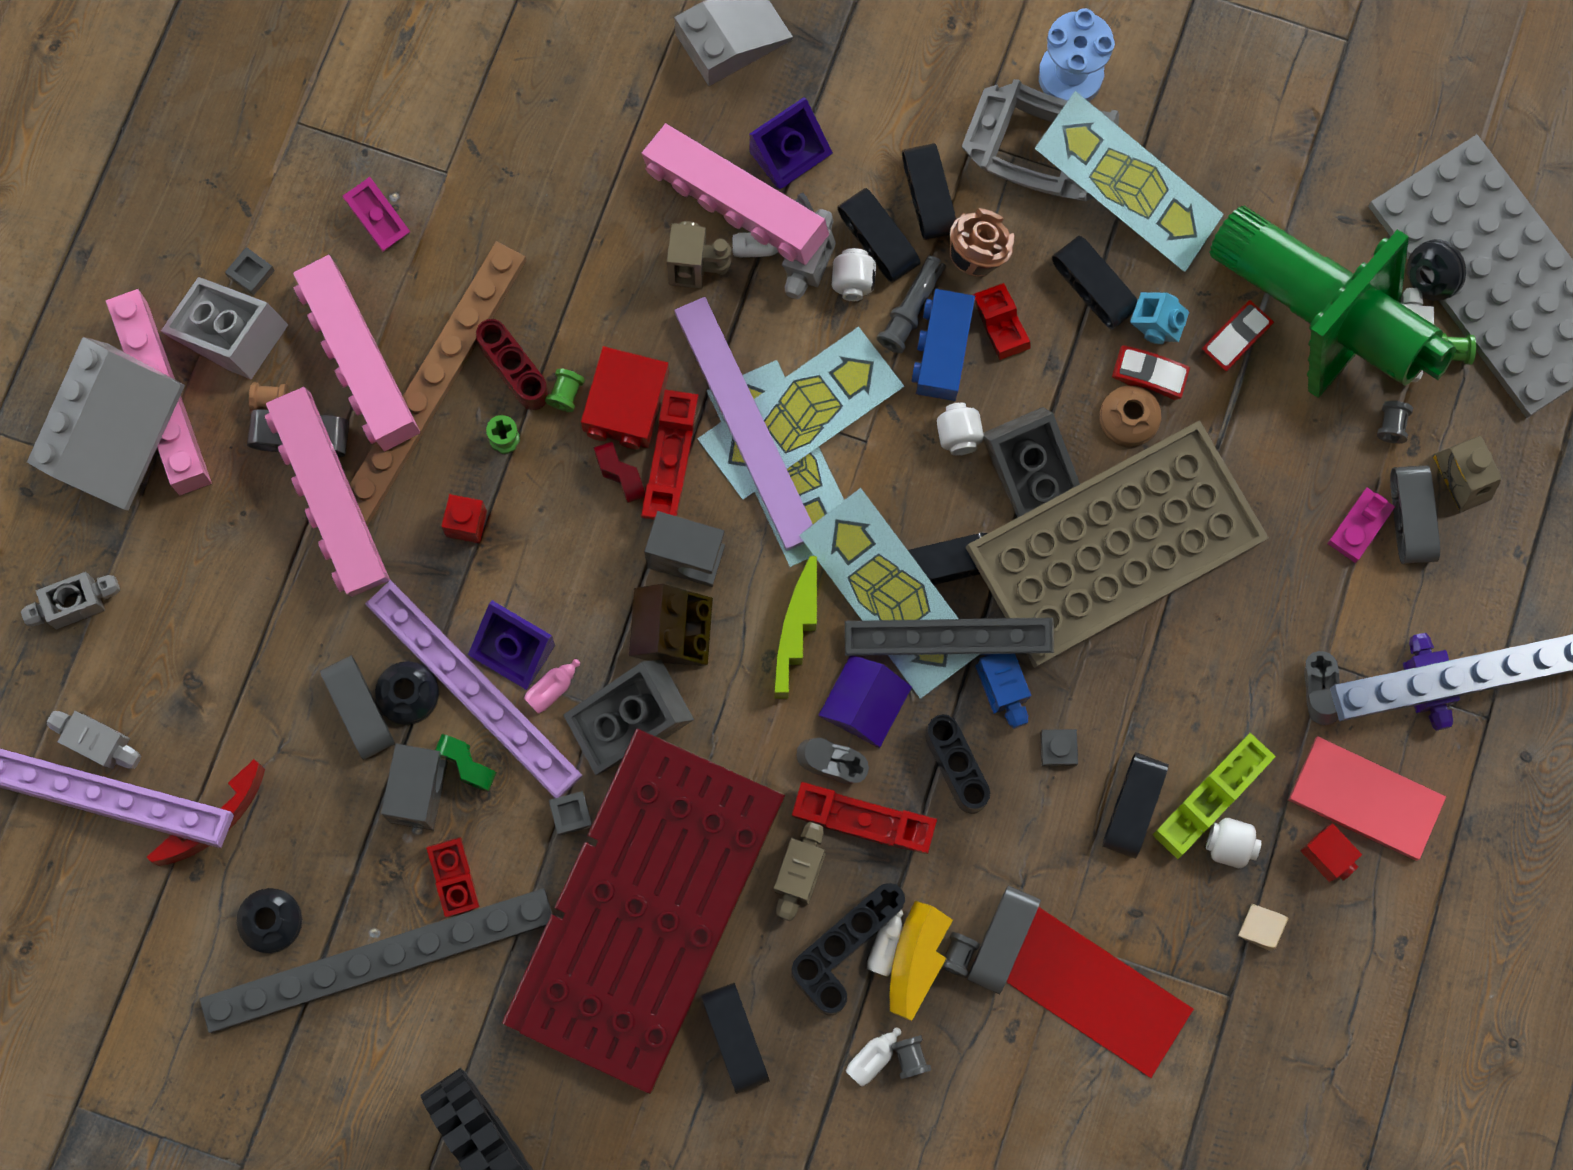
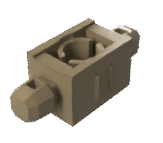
M809 822L805 825L800 836L803 839L802 842L792 838L790 840L774 886L775 893L783 896V899L778 900L776 908L777 917L792 921L800 907L797 905V902L810 903L826 856L824 853L825 849L817 847V844L821 845L824 834L823 826Z

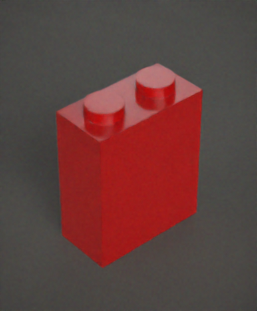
M603 346L581 420L583 432H587L588 437L599 441H606L607 438L618 440L622 446L630 449H639L640 446L649 448L670 374L669 363Z

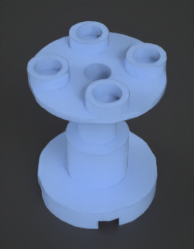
M1085 8L1077 12L1066 13L1052 24L1047 36V51L1041 60L1038 75L1040 87L1045 94L1069 100L1074 91H1076L1088 102L1098 94L1104 79V66L1110 59L1115 41L1108 24L1091 10Z

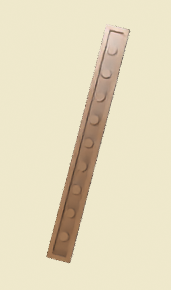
M497 241L403 395L421 433L385 452L375 442L350 483L367 526L477 345L476 330L478 325L484 320L493 318L526 263L524 255Z

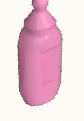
M574 659L571 664L561 665L559 668L549 670L526 692L524 699L538 714L550 707L569 688L575 668L580 666L579 660Z

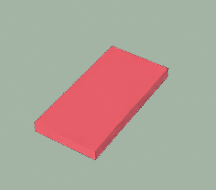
M1317 736L1288 801L1418 861L1421 858L1446 796Z

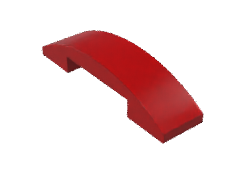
M667 389L664 391L658 435L641 518L655 520L657 511L673 516L678 515L694 430L698 394Z
M255 759L228 782L236 794L220 809L231 811L234 815L229 830L245 813L262 782L265 768ZM170 835L147 858L157 866L168 865L189 858L210 845Z
M801 782L792 812V817L821 825L827 829L924 854L929 853L937 824V819L906 810L902 812L837 794L834 790Z

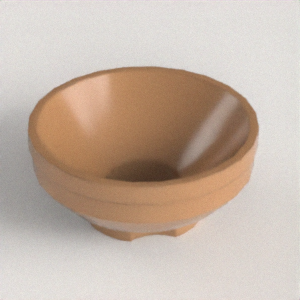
M1123 386L1112 391L1105 398L1100 408L1099 422L1103 432L1111 441L1126 447H1136L1145 444L1155 436L1160 427L1161 409L1156 398L1146 389L1138 386ZM1129 402L1138 403L1143 410L1142 417L1134 420L1129 419L1124 414V405Z

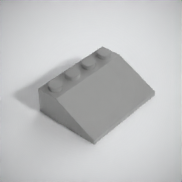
M83 337L27 463L62 482L119 508L129 510L185 385L108 343Z

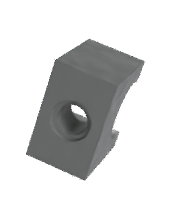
M657 511L644 551L647 568L713 587L725 549V544L722 543L725 530Z
M395 744L381 815L391 824L434 831L448 764L446 760L440 759V751Z

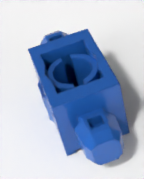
M1015 653L981 654L985 657L979 659L980 661L975 665L993 714L1006 710L1005 718L1013 729L1026 725L1028 723V714L1026 707L1021 706V704L1027 702L1031 697V693Z

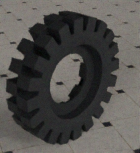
M457 1069L420 1095L426 1110L430 1114V1118L443 1136L442 1138L451 1153L459 1161L458 1164L462 1170H533L515 1141L510 1137L499 1117L495 1115L487 1100L481 1095L476 1085L463 1069Z

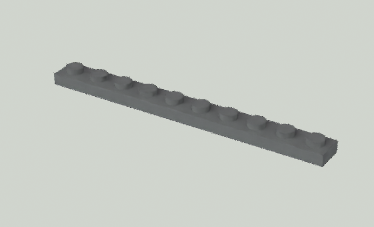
M542 888L199 998L208 1032L212 1034L545 927L552 914L546 891Z

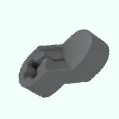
M1324 651L1313 652L1306 659L1304 670L1308 713L1314 722L1320 725H1329L1338 720L1330 687L1340 684L1338 664L1335 657L1330 653Z
M823 738L804 740L797 748L796 755L799 764L814 774L832 778L843 784L861 782L868 774L869 766L865 756L852 748L834 744Z

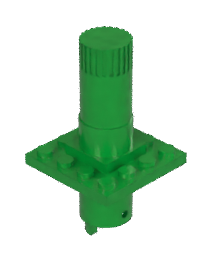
M1246 206L1238 207L1237 210H1234L1228 216L1212 241L1211 250L1209 251L1211 258L1288 307L1292 313L1310 324L1311 338L1308 343L1310 355L1308 357L1309 370L1307 372L1308 392L1317 398L1325 392L1355 355L1360 356L1402 385L1412 382L1421 371L1439 380L1455 355L1456 347L1451 341H1446L1442 338L1443 331L1401 304L1409 236L1398 229L1389 239L1385 237L1380 241L1374 251V257L1368 264L1363 262L1356 269L1355 273H1352L1329 257L1319 254Z

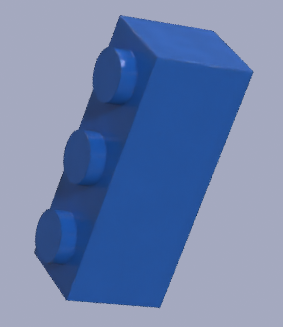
M935 289L933 300L926 299L923 319L929 320L927 331H920L917 350L923 351L921 363L915 362L911 382L918 383L916 394L956 401L975 296Z

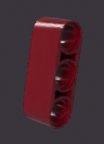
M496 319L482 321L477 327L476 338L484 356L521 405L529 410L542 408L546 404L545 398L548 395V388L542 374L504 324ZM496 333L501 336L500 340L494 344L485 342V338L490 334ZM511 359L521 362L520 366L514 370H508L504 368V365ZM531 385L541 388L540 392L535 396L525 395L524 390Z

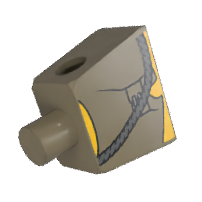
M1481 436L1432 455L1460 513L1492 500L1502 479L1492 454Z

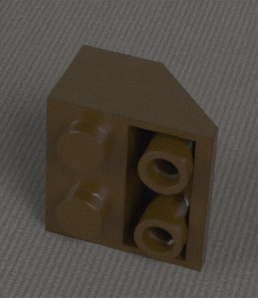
M666 584L634 588L629 656L646 661L662 660L663 663L708 665L713 598Z

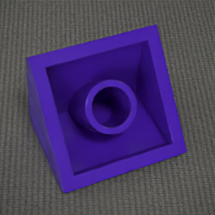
M804 97L750 133L749 152L778 189L783 188L833 154L807 99Z
M492 600L486 609L468 655L527 690L554 649L555 643L552 635Z
M850 656L818 716L880 748L912 686L884 664L857 656Z

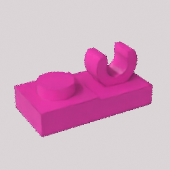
M368 177L342 196L382 252L410 234L408 227L371 177Z
M1366 488L1327 544L1356 563L1395 506L1378 493H1374L1369 488Z

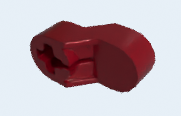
M612 441L593 447L602 477L620 483L627 503L645 498V491L637 467L619 461Z

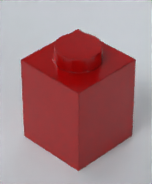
M449 494L441 526L446 537L480 544L487 514L483 500Z
M1333 823L1325 827L1300 850L1329 882L1338 877L1342 881L1348 878L1359 867L1355 861L1362 856L1360 851Z

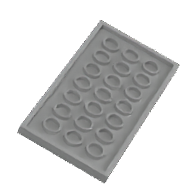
M1477 134L1370 202L1368 207L1390 236L1397 229L1409 236L1407 259H1409L1410 254L1415 248L1432 239L1447 241L1459 250L1466 264L1467 274L1465 283L1456 295L1439 302L1465 337L1468 334L1475 335L1477 353L1526 418H1529L1573 389V259ZM1422 266L1420 269L1421 278L1424 282L1431 284L1434 280L1433 271L1428 266Z

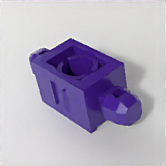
M1427 633L1413 635L1410 637L1409 645L1411 654H1415V656L1404 662L1403 668L1407 670L1449 661L1447 650L1432 653L1434 646ZM1460 697L1415 705L1414 708L1416 713L1430 711L1431 714L1428 717L1432 727L1436 731L1444 730L1453 725L1452 711L1448 710L1447 707L1460 701Z

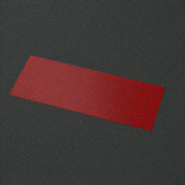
M1040 907L1037 909L1006 981L1150 1078H1152L1194 1010Z

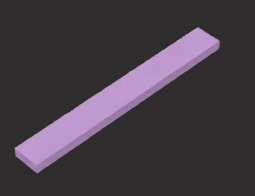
M706 297L675 309L677 320L785 550L788 551L804 544L799 535L813 525Z
M391 580L365 603L554 798L562 797L583 777Z
M0 749V788L222 848L234 817L231 811Z

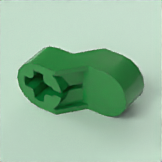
M441 734L435 748L436 751L441 752V758L457 764L462 782L489 792L497 772L473 762L469 750L470 745L466 742Z

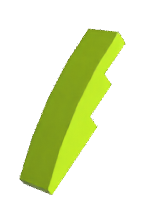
M817 556L809 557L795 586L784 619L777 654L774 699H788L789 665H802L803 631H816Z
M1250 732L1152 835L1172 855L1179 859L1276 756Z

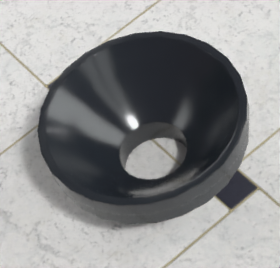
M1432 239L1419 245L1410 254L1407 262V276L1412 287L1418 288L1425 299L1440 301L1451 298L1462 289L1465 283L1467 273L1464 258L1451 243L1441 239ZM1422 266H1428L1433 271L1434 280L1431 284L1422 280L1420 275Z
M410 661L399 662L388 667L380 675L375 689L376 702L382 714L389 720L402 725L416 724L428 718L436 708L439 699V686L432 672L425 666ZM410 680L414 683L415 690L410 698L400 699L396 697L394 689L399 681Z
M266 888L250 894L243 901L237 913L236 924L239 935L247 946L255 951L271 954L280 952L294 943L301 931L303 918L298 902L290 894L279 889ZM264 908L272 909L276 915L275 924L269 929H260L256 924V915Z

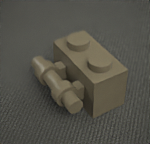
M683 221L680 224L672 223L667 256L669 285L702 289L704 272L717 273L719 275L726 274L731 267L730 245L724 239H717L712 246L706 245V227H701L698 223Z

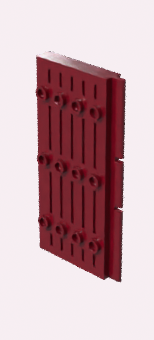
M636 728L587 835L598 840L596 847L590 845L589 842H584L554 907L558 911L565 912V915L562 919L551 914L502 1024L519 1031L520 1034L651 1094L781 808L785 795Z

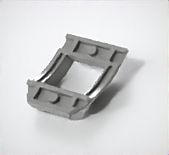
M1014 79L1012 84L1000 88L998 84L985 88L962 144L963 150L979 167L1005 180L1040 192L1082 201H1088L1093 198L1091 194L1063 171L1060 177H1055L1014 165L996 157L1015 108L1053 123L1068 100L1037 91L1022 84L1017 79ZM1099 110L1114 124L1119 125V112L1117 110H1111V112Z

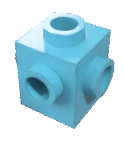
M1141 292L1130 323L1145 335L1144 338L1151 343L1179 342L1189 311L1179 303L1177 297L1171 294Z

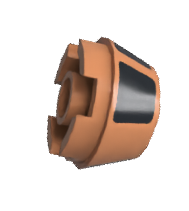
M978 208L976 213H968L966 215L963 213L960 218L954 221L950 228V257L959 270L972 276H985L1009 260L1013 253L1014 233L1010 234L1008 229L1002 224L1004 219L1002 216L993 211Z

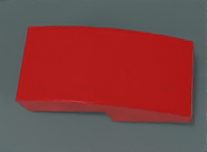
M461 836L427 846L426 849L436 880L435 885L444 916L449 917L479 908L480 905Z

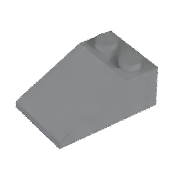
M706 0L674 17L675 35L708 86L793 40V36L769 0Z
M198 277L161 331L168 337L228 371L252 379L288 324L267 302Z

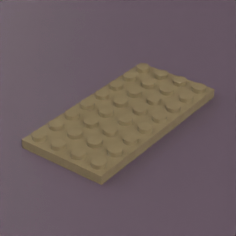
M1199 420L969 543L965 548L1005 618H1054V653H1026L1035 668L1269 539Z

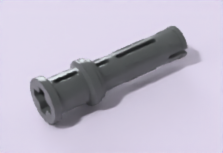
M927 256L925 263L900 307L892 309L890 313L891 320L884 332H880L877 336V341L886 349L895 353H903L907 337L911 330H915L919 324L917 316L946 268L944 263L938 266L941 262L940 259Z

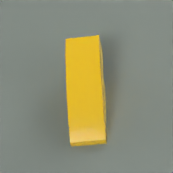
M918 901L914 902L901 931L893 960L890 981V1012L910 1021L913 1020L946 960V957L936 952L953 921V919L935 907Z

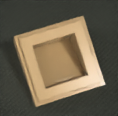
M1251 904L1238 937L1268 951H1273L1277 947L1288 917Z

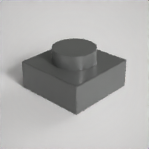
M246 247L225 273L228 278L254 296L275 270L272 265Z
M1077 729L1041 730L1042 766L1078 765Z
M583 791L549 800L558 836L592 826Z

